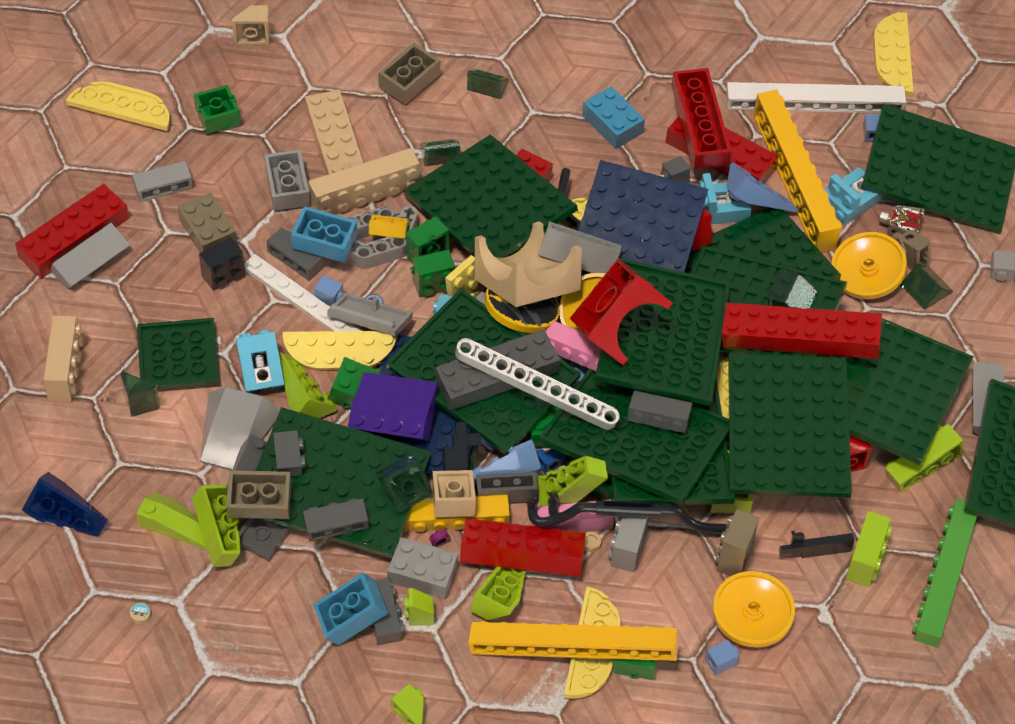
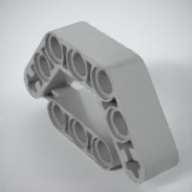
M384 206L347 217L357 221V236L346 261L358 268L368 269L405 257L406 237L404 239L386 237L366 244L358 239L371 236L369 234V221L372 215L409 219L407 232L417 227L418 211L415 207L405 206L401 211L394 212L391 207Z

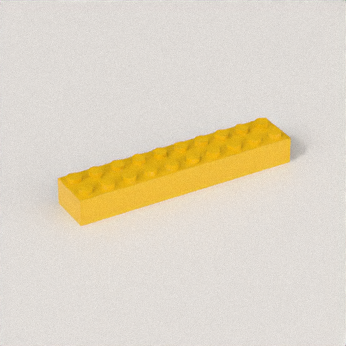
M778 90L758 93L753 114L754 120L767 149L778 155L776 169L791 202L799 209L796 213L806 236L822 253L836 250L839 234L842 230L841 222L837 220L835 209L829 203L828 194L822 188V181L816 175L815 165L811 164L809 152L803 146V139L797 133L796 124L791 120V114L789 109L785 107L784 98L780 96Z

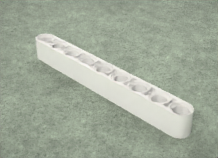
M465 338L457 344L455 355L460 361L594 425L610 430L614 428L619 420V412L615 408L477 342ZM467 347L470 352L463 353L460 348ZM483 355L487 357L488 361H480L478 356ZM502 364L506 369L499 370L496 365ZM519 372L524 376V378L518 379L515 377L514 373ZM538 381L542 386L535 387L532 382ZM550 390H557L560 395L554 396ZM574 398L578 404L573 405L568 399ZM586 407H593L595 413L588 412ZM610 415L614 421L609 422L604 416Z

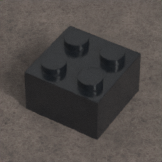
M232 237L199 253L201 276L213 291L245 275L243 251Z

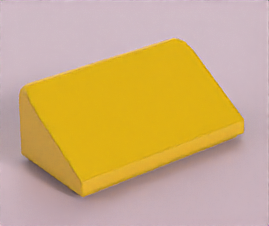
M372 215L369 221V234L404 239L409 219Z

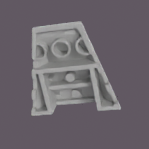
M224 387L209 392L200 462L232 470L240 447L249 435L252 434L262 439L267 431L269 432L272 429L280 410L263 396Z

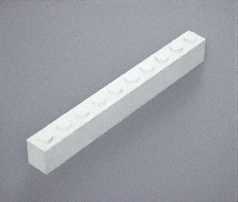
M728 82L726 89L727 110L754 111L757 94L772 90H778L780 96L784 98L786 109L792 112L880 113L883 103L904 110L906 104L904 86Z

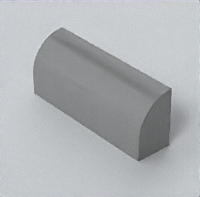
M549 221L538 255L562 263L569 256L571 247L578 245L582 248L581 269L591 273L605 274L619 257L621 245Z
M110 223L52 263L51 272L64 286L71 288L128 248L130 244L115 226Z
M973 362V430L977 435L979 434L988 383L991 378L1004 383V365Z

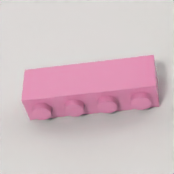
M555 321L546 330V333L557 355L596 371L600 347L587 338L584 333Z
M577 503L558 505V512H563ZM548 506L537 507L540 517L549 516ZM582 512L565 522L543 528L578 532L613 529L614 516Z

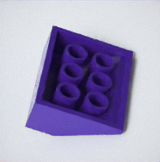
M364 372L351 407L348 427L364 432L429 441L439 383Z

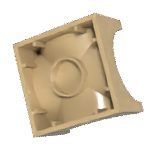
M541 222L533 223L531 235L523 248L514 255L505 258L494 257L487 247L486 238L478 236L475 237V280L515 307L581 290L582 248L578 245L572 246L569 256L562 263L538 255L544 238L543 223Z

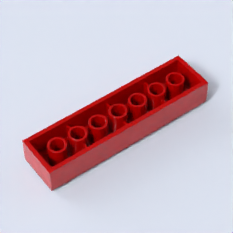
M726 303L722 329L723 348L879 359L882 313Z

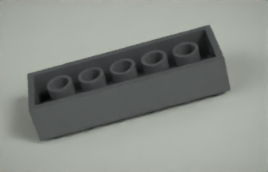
M545 329L489 348L546 376L559 372L560 359ZM483 355L478 356L480 361H488L487 357ZM459 359L437 366L435 371V379L439 383L438 386L450 411L516 388ZM502 364L496 365L499 370L506 369ZM514 373L516 378H524L521 373Z

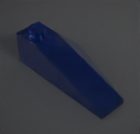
M49 472L39 477L22 508L23 512L38 521L50 522L59 527L65 526L97 537L108 521L102 513L70 486Z

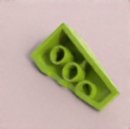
M279 352L284 386L290 408L293 411L316 418L336 412L338 408L335 403L327 399L329 395L326 392L322 393L317 388L319 384L315 380L306 376L307 371L290 355Z
M156 492L144 498L136 513L139 527L207 550L196 515L175 499Z
M496 567L474 594L470 611L486 620L510 615L519 604L526 570Z

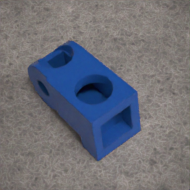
M542 448L536 451L541 470L545 475L546 472L554 471L571 460L570 456L552 448L546 452Z

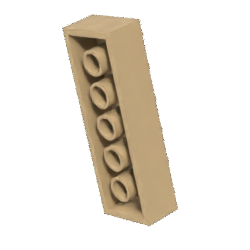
M340 89L305 96V111L325 174L328 175L362 164L363 160Z
M412 148L309 180L310 205L313 209L337 214L373 201L397 195L420 180V163Z

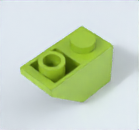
M408 588V596H404L405 618H409V626L434 625L433 597L414 588Z

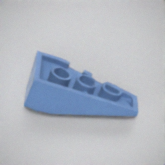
M731 163L726 188L731 192L730 196L738 202L742 200L748 204L792 212L799 210L783 195L775 190L771 191L761 180L757 181L751 176V173L737 164Z
M529 440L514 446L508 455L501 459L498 456L493 458L487 467L480 466L474 469L475 489L476 475L536 472V477L541 475V466L533 441Z

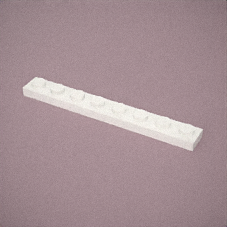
M256 254L244 263L245 272L328 331H363L355 324L328 317L327 310L330 307Z

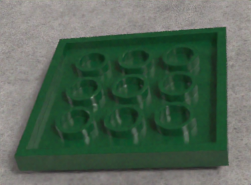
M214 318L137 324L141 392L219 385Z

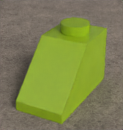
M408 684L391 698V708L406 724H422L424 695L420 689Z

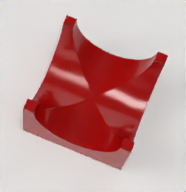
M617 258L570 319L587 338L624 365L628 358L620 350L617 340L618 328L623 317L631 309L642 304H658L669 309L673 303L653 288L652 284Z

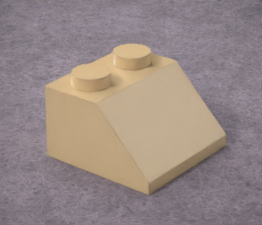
M250 5L232 19L234 45H269L268 5Z
M473 470L433 471L434 517L475 516L476 496Z

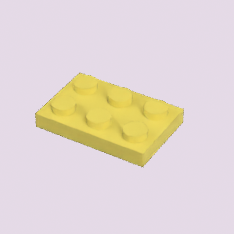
M470 255L445 277L448 296H453L460 288L475 298L480 294L479 282L475 280L474 256Z

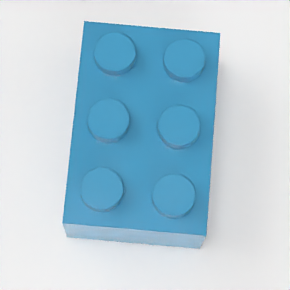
M612 86L583 102L582 116L615 149L643 134L645 119Z
M304 206L291 233V246L293 249L345 263L357 236V221Z
M365 573L359 574L313 604L325 638L337 645H340L388 614L376 581Z

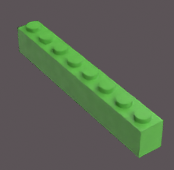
M960 499L956 500L955 505H950L947 516L951 518L950 521H945L942 531L946 533L945 538H940L937 548L941 549L940 554H935L932 564L936 568L935 571H930L927 581L931 582L930 587H925L922 598H925L926 601L925 604H920L917 615L921 616L920 621L915 620L912 632L916 633L915 641L938 648L977 518V515L964 511L965 501Z

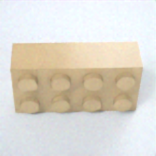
M53 316L44 373L47 398L51 402H72L73 395H76L77 385L74 382L75 378L79 376L77 362L81 361L79 346H83V335H80L81 324L77 323L76 316Z

